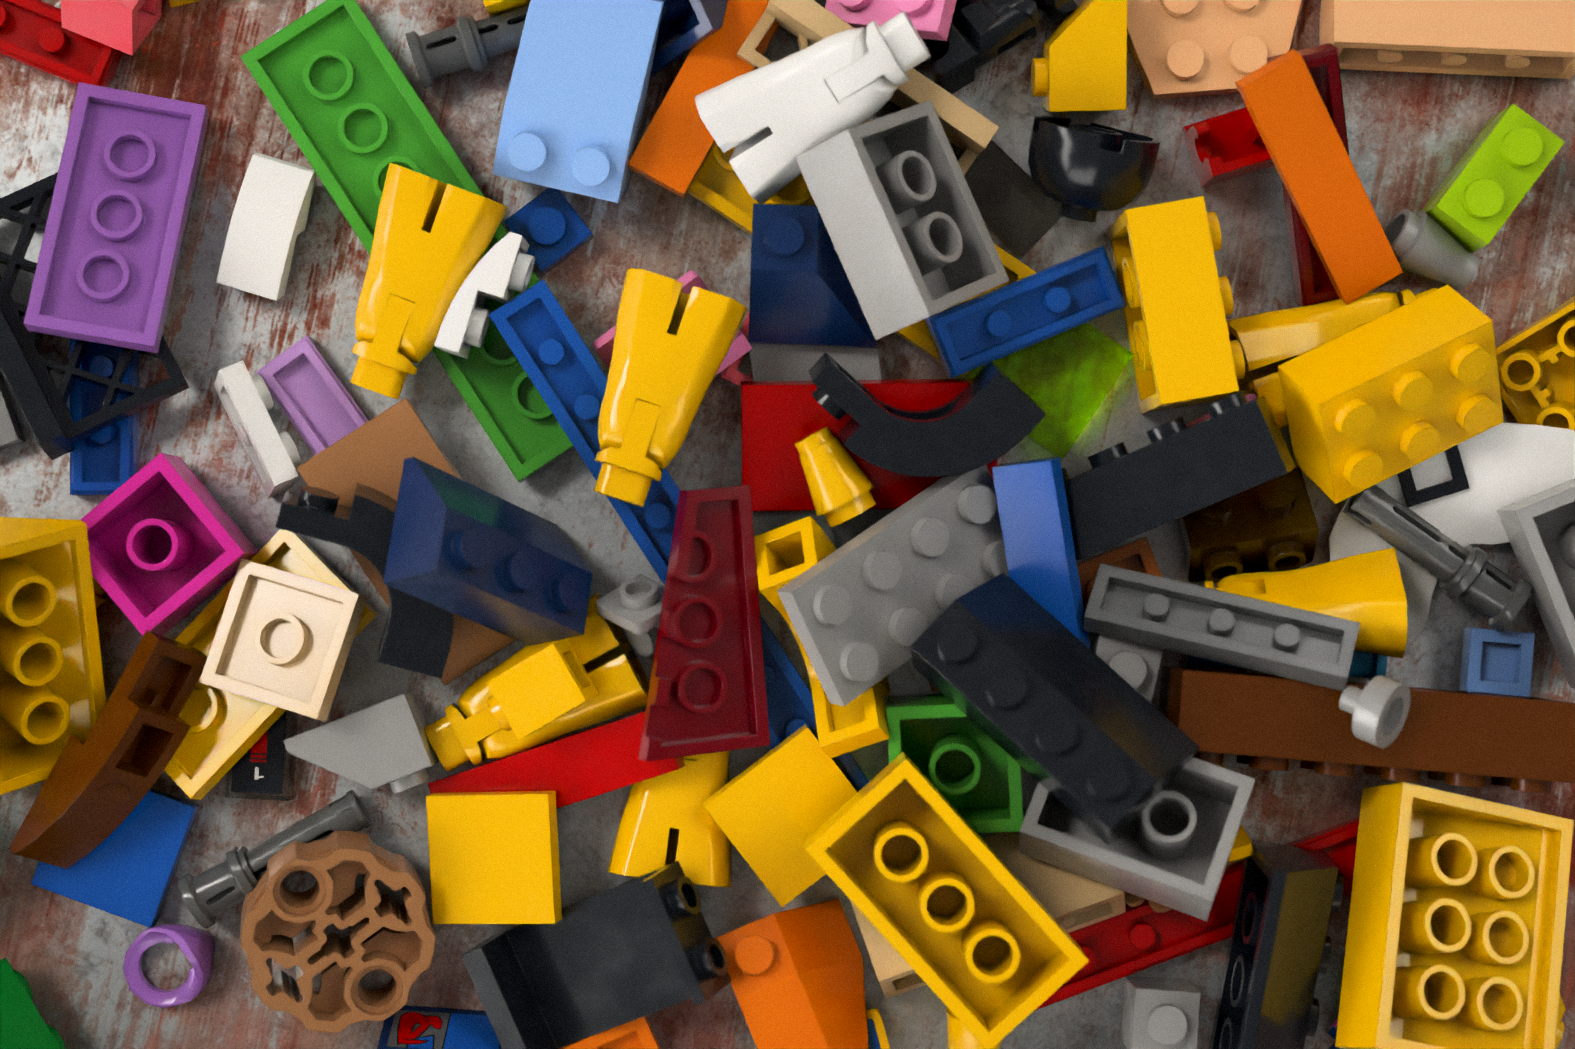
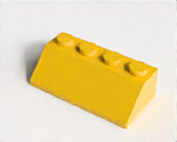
M0 517V795L47 780L71 734L87 739L106 705L87 524L82 520Z

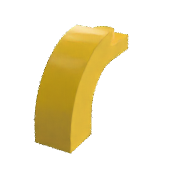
M811 516L754 536L759 591L783 616L802 653L811 685L820 749L829 758H833L889 739L883 696L891 694L888 676L845 707L830 704L777 592L778 589L837 550Z

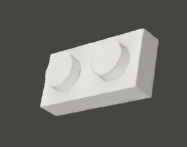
M243 360L220 369L215 379L214 387L267 497L270 498L292 488L299 476L295 468L301 465L300 455L289 433L284 431L278 434L268 411L274 409V404L263 378L259 374L250 376Z

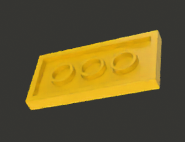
M280 529L250 560L357 593L300 534ZM235 577L180 633L175 641L194 647L208 657ZM367 602L354 639L378 615ZM199 678L179 714V717L191 727L164 771L190 799L202 800L286 711L285 709L200 683Z

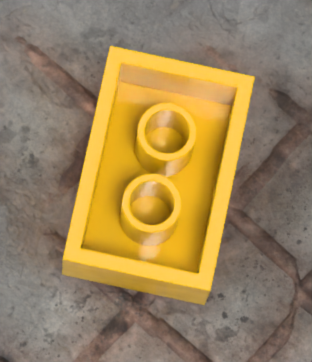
M1204 196L1126 209L1110 226L1108 233L1117 282L1127 305L1122 307L1141 414L1215 402L1238 392L1237 380L1244 379L1245 362L1239 341H1230L1226 315L1233 314V296L1227 276L1218 277L1214 251L1221 250L1222 237L1216 213H1207Z
M1449 285L1441 287L1278 366L1295 464L1335 504L1504 422L1493 320Z

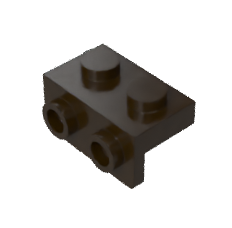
M1295 467L1286 474L1178 518L1187 550L1185 570L1189 582L1208 580L1218 583L1221 579L1236 574L1298 569L1302 565L1313 561L1319 533L1317 521L1299 467Z

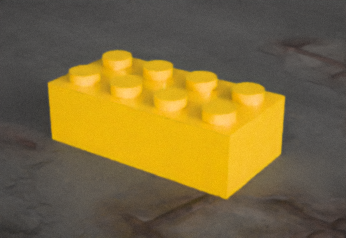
M904 752L899 754L806 839L805 850L985 1049H992L1089 961L1076 941Z

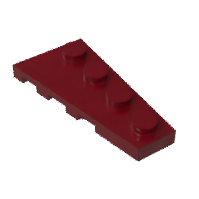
M750 485L680 490L638 756V759L646 762L770 745Z

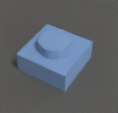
M1464 627L1459 691L1530 697L1535 633Z

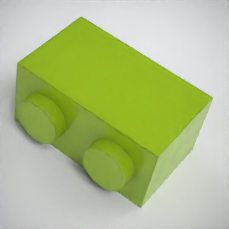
M1513 103L1490 118L1422 211H1425L1467 251L1473 253L1491 242L1565 141Z

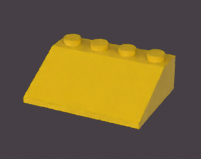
M1403 781L1363 788L1335 1047L1342 1049H1555L1574 820Z

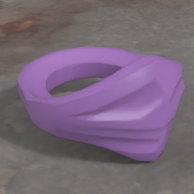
M161 924L147 928L138 935L125 953L123 972L129 990L146 1004L161 1008L180 1005L193 1000L209 983L215 952L214 938L208 931L183 924ZM159 942L169 944L176 942L193 966L188 973L187 981L180 987L172 990L153 986L146 979L142 970V958L145 951L150 946Z

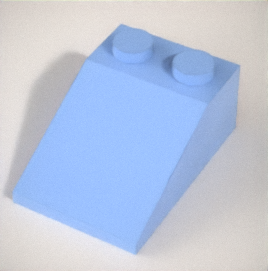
M530 0L503 108L492 175L615 203L620 201L630 185L632 170L629 169L628 162L637 148L664 7L663 0Z

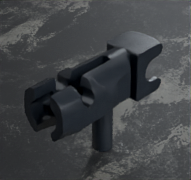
M957 0L947 41L922 39L931 54V57L927 60H937L933 64L932 74L934 82L951 94L957 92L975 80L976 69L1021 42L1034 38L1037 34L1035 25L1038 24V19L1043 20L1047 25H1054L1069 16L1078 5L1074 0Z

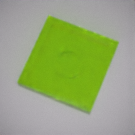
M1086 322L992 361V363L1046 413V416L1026 437L1055 457H1060V460H1063L1134 354ZM987 364L970 370L965 379L975 378Z

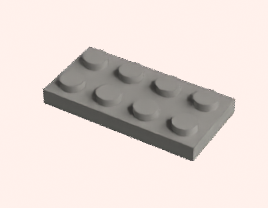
M987 465L968 472L942 477L777 590L830 704L845 707L912 658L910 645L957 598L1003 572L1009 577L995 486Z

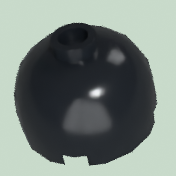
M1043 115L1034 116L1028 148V164L1032 180L1042 195L1061 203L1059 215L1080 221L1096 222L1098 211L1121 210L1134 203L1147 188L1155 168L1160 146L1159 141H1152L1153 138L1105 125L1091 123L1090 126L1072 124L1070 128L1071 119Z

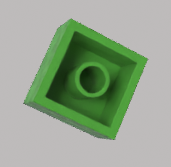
M945 695L889 696L886 705V720L890 737L888 739L889 763L904 752L977 833L1019 832L1024 820L1021 765Z

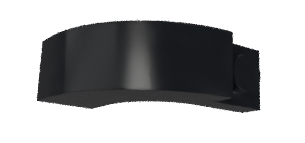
M826 352L808 371L812 382L817 386L816 390L811 394L812 397L837 420L840 421L847 413L852 417L839 431L843 445L869 463L903 475L917 477L950 476L987 465L1014 448L1046 416V413L991 361L987 363L959 395L941 406L927 410H904L886 404L874 396Z
M359 483L356 485L350 507L339 505L340 497L324 489L301 486L299 493L286 490L275 528L348 547L367 558L377 568L384 580L397 505L396 500L374 488ZM386 585L390 598V609L379 644L377 662L442 678L452 641L453 613Z

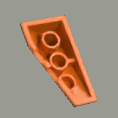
M839 899L773 913L715 937L726 953L728 961L727 971L732 980L730 983L757 1049H869L864 962Z

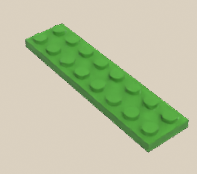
M326 0L240 56L369 255L371 254L378 208L389 163L405 167L445 184H450L484 197L356 0ZM502 222L482 258L497 242L508 234ZM532 271L527 289L540 282L534 271ZM515 291L513 298L517 297L521 293ZM486 298L483 308L491 310L492 313L504 304ZM491 319L482 346L479 348L472 345L468 359L445 353L435 346L432 348L439 362L518 482L522 483L575 448Z

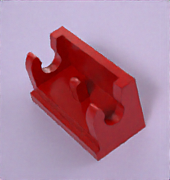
M1247 107L1182 128L1201 188L1275 166Z

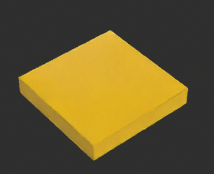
M804 724L703 802V806L783 908L826 875V872L805 850L806 839L857 793V790L835 761L820 749L818 739L808 726Z
M556 791L432 793L426 796L433 924H555L562 920Z

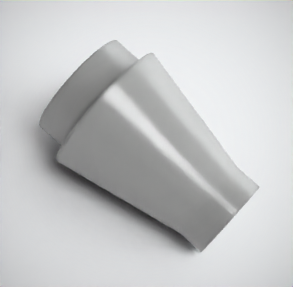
M1403 209L1392 219L1385 230L1386 237L1403 271L1446 283L1457 290H1461L1472 280L1479 267V257L1467 251L1425 211H1419L1415 214L1408 209Z

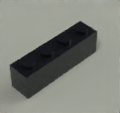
M1243 390L1206 406L1211 416L1210 419L1187 428L1182 416L1146 432L1151 444L1128 453L1124 443L1121 442L1087 458L1092 469L1073 478L1069 477L1065 467L1062 468L1076 561L1279 477L1295 468L1294 461L1265 395L1249 402Z

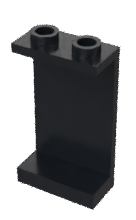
M679 861L562 907V920L555 924H520L489 937L461 955L502 1049H559L691 998L695 1006L708 1001L732 981L727 971L728 961L726 953L720 942L712 937L700 910L701 901L698 890L694 883L685 876Z

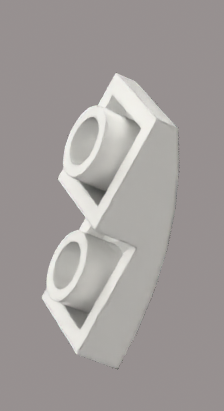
M261 153L252 155L232 214L216 283L275 301L285 295L296 237L305 231L316 179L314 169Z
M509 232L477 263L454 297L442 321L434 343L435 347L445 353L468 359L471 346L480 348L488 331L491 310L483 308L486 298L506 304L513 299L515 291L520 293L526 291L532 275L535 256L527 254L529 244L522 235Z

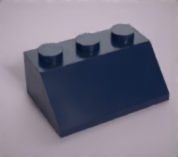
M415 457L404 459L383 584L530 646L584 635L593 573L556 524Z

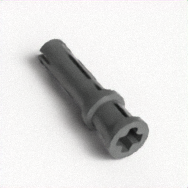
M529 4L475 21L473 16L467 17L465 14L457 17L455 25L421 36L415 31L405 33L423 88L432 87L435 78L471 68L474 72L482 71L484 66L489 65L488 58L518 49Z
M1377 485L1351 496L1344 507L1343 513L1352 517L1360 524L1365 525L1384 541L1441 580L1440 587L1445 595L1451 599L1459 596L1488 617L1487 625L1497 631L1503 629L1514 619L1530 596L1532 584L1525 579L1513 580L1487 561V552L1479 547L1468 546L1464 548L1456 541L1454 542L1425 519L1386 494Z
M354 790L346 792V795L306 818L295 822L290 827L248 850L244 846L240 848L235 846L226 852L225 860L195 877L190 874L182 876L178 879L180 893L193 917L203 928L207 929L216 923L217 915L245 900L246 894L255 889L258 881L267 871L268 860L283 847L294 841L309 843L315 840L326 839L335 830L358 832L363 828L367 829L372 826L371 818L359 796Z

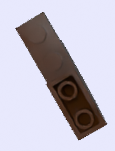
M146 630L89 736L85 739L71 734L8 849L15 855L68 869L111 835L152 788L191 726L179 717V714L203 672L207 656L194 647Z

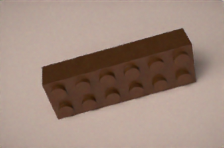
M1162 666L1159 711L1200 747L1199 751L1193 756L1194 758L1214 765H1223L1224 754L1237 755L1236 763L1249 764L1250 768L1275 771H1289V759L1300 760V768L1314 770V773L1334 776L1354 777L1355 765H1364L1365 774L1379 775L1381 779L1405 782H1420V772L1424 770L1428 771L1427 779L1445 781V784L1464 787L1485 788L1486 776H1491V784L1508 786L1511 790L1535 793H1551L1552 781L1575 783L1574 702L1537 697L1409 687L1411 703L1404 726L1397 738L1388 747L1380 748L1353 735V715L1339 709V700L1343 691L1276 675ZM1347 681L1346 687L1352 685L1364 690L1368 683Z

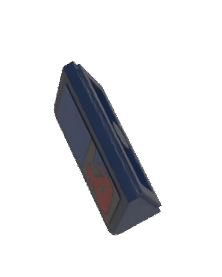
M404 1005L399 1011L384 1020L377 1049H502L486 1011Z

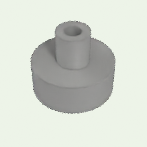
M1378 675L1366 685L1364 690L1348 685L1340 696L1339 709L1353 715L1352 732L1356 738L1380 748H1386L1397 738L1404 726L1410 708L1411 692L1407 685Z

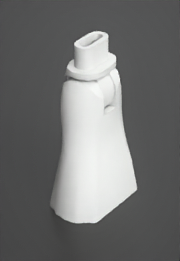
M903 11L880 26L873 20L867 24L866 29L860 27L835 33L778 61L737 76L695 96V104L701 120L723 153L733 147L735 148L729 161L733 170L750 196L760 204H764L801 174L795 157L846 129L860 125L872 117L890 100L899 84L910 81L907 71L930 58L931 54L913 23Z

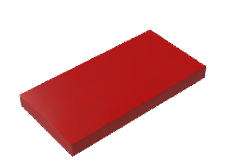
M974 378L858 381L874 396L888 405L904 410H928L941 406L955 398ZM812 380L741 381V485H750L752 511L815 510L799 459L800 454L794 444L829 426L834 437H837L843 445L839 431L852 417L847 413L839 421L827 412L811 395L817 388ZM843 445L874 485L869 491L876 504L870 509H897L944 477H917L888 471L862 459ZM997 459L987 464L992 479L991 467L997 466Z

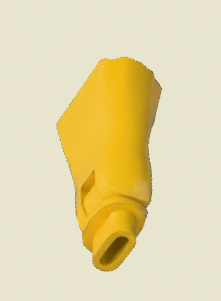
M389 163L378 208L371 254L356 309L355 335L356 340L359 342L354 344L351 352L359 355L350 381L351 383L379 394L399 399L407 374L416 375L419 368L410 361L419 364L434 347L442 321L454 297L487 250L508 206L459 187L445 184L405 167Z
M630 268L627 269L617 314L607 385L598 419V441L601 451L597 453L595 461L601 463L602 466L593 491L632 505L644 507L652 481H661V470L667 467L680 450L704 396L729 352L748 309L730 297L703 288L692 286L690 295L683 293L682 282L648 270Z
M1408 288L1397 294L1386 291L1368 292L1347 305L1343 300L1337 299L1309 306L1266 311L1226 320L1230 341H1239L1244 356L1245 377L1244 379L1237 380L1239 391L1243 390L1245 395L1253 393L1257 398L1265 395L1279 429L1287 427L1288 420L1278 371L1279 365L1437 290V288L1413 294Z
M1395 548L1347 556L1319 565L1294 570L1231 575L1221 579L1216 584L1215 590L1360 622L1354 651L1396 658L1404 657L1408 630L1407 599ZM1204 581V587L1214 589L1213 581Z
M595 593L589 597L584 635L566 638L599 695L518 740L513 730L505 731L499 725L489 707L488 698L492 696V693L486 682L549 645L561 640L531 646L527 644L467 687L457 700V704L453 703L445 707L446 716L425 726L426 736L440 763L447 772L470 760L477 766L485 761V756L487 759H502L532 749L569 733L613 720L646 707L650 680L634 650L629 647V641L621 626L598 615L596 601L602 598L600 593Z
M730 751L685 756L683 759L686 766L632 784L618 826L607 872L639 877L679 861L685 876L694 884L731 887L732 842L703 806V802L729 782Z

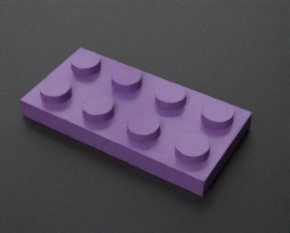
M78 83L23 323L28 331L158 354L210 115L206 105Z

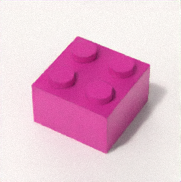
M165 453L158 454L80 519L87 524L92 576L142 636H144L146 630L159 635L166 634L236 575L241 558L250 561L259 552L183 459L179 456Z

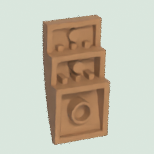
M407 398L402 399L296 467L307 486L324 489L340 497L338 504L347 507L351 506L357 483L374 488L397 501L404 459L415 457L463 480L449 457L442 452L418 412ZM349 548L371 583L390 608L388 589L386 584H383V578L377 568L363 555ZM453 613L452 641L440 680L444 685L450 684L515 642L516 639Z

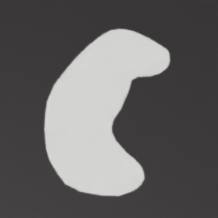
M1501 423L1457 445L1469 484L1468 489L1408 508L1463 547L1473 544L1494 545L1510 542L1497 510L1575 479V430L1518 423ZM1445 451L1410 468L1416 490L1452 480ZM1397 474L1376 484L1386 494L1406 506ZM1350 497L1347 498L1329 536L1330 561L1347 556L1394 548L1365 525L1360 524L1352 517L1343 513ZM1395 548L1407 599L1408 630L1406 644H1408L1425 627L1438 578Z

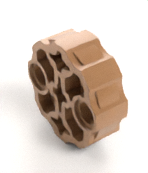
M335 830L326 839L315 840L309 843L294 841L286 845L268 860L267 871L258 881L255 889L245 896L241 915V947L246 952L250 968L251 987L270 1010L285 1011L300 1019L307 1030L323 1033H340L353 1023L365 1020L382 1022L408 1003L409 990L419 975L430 968L434 954L436 936L431 916L428 914L422 878L403 854H393L374 844L368 834ZM299 870L310 872L317 878L316 883L304 892L295 893L289 891L281 884L282 880L289 873ZM357 873L362 874L363 885L355 890ZM377 880H381L385 886L388 884L394 891L401 889L405 905H401L397 899L394 900L388 894L380 896ZM333 923L340 930L348 927L349 935L341 938L336 932L327 935L326 927ZM272 959L277 964L280 963L285 969L295 966L296 981L291 975L288 976L282 970L273 974ZM372 970H383L392 975L391 981L380 989L371 990L359 984L360 979ZM321 972L319 991H313L312 978Z

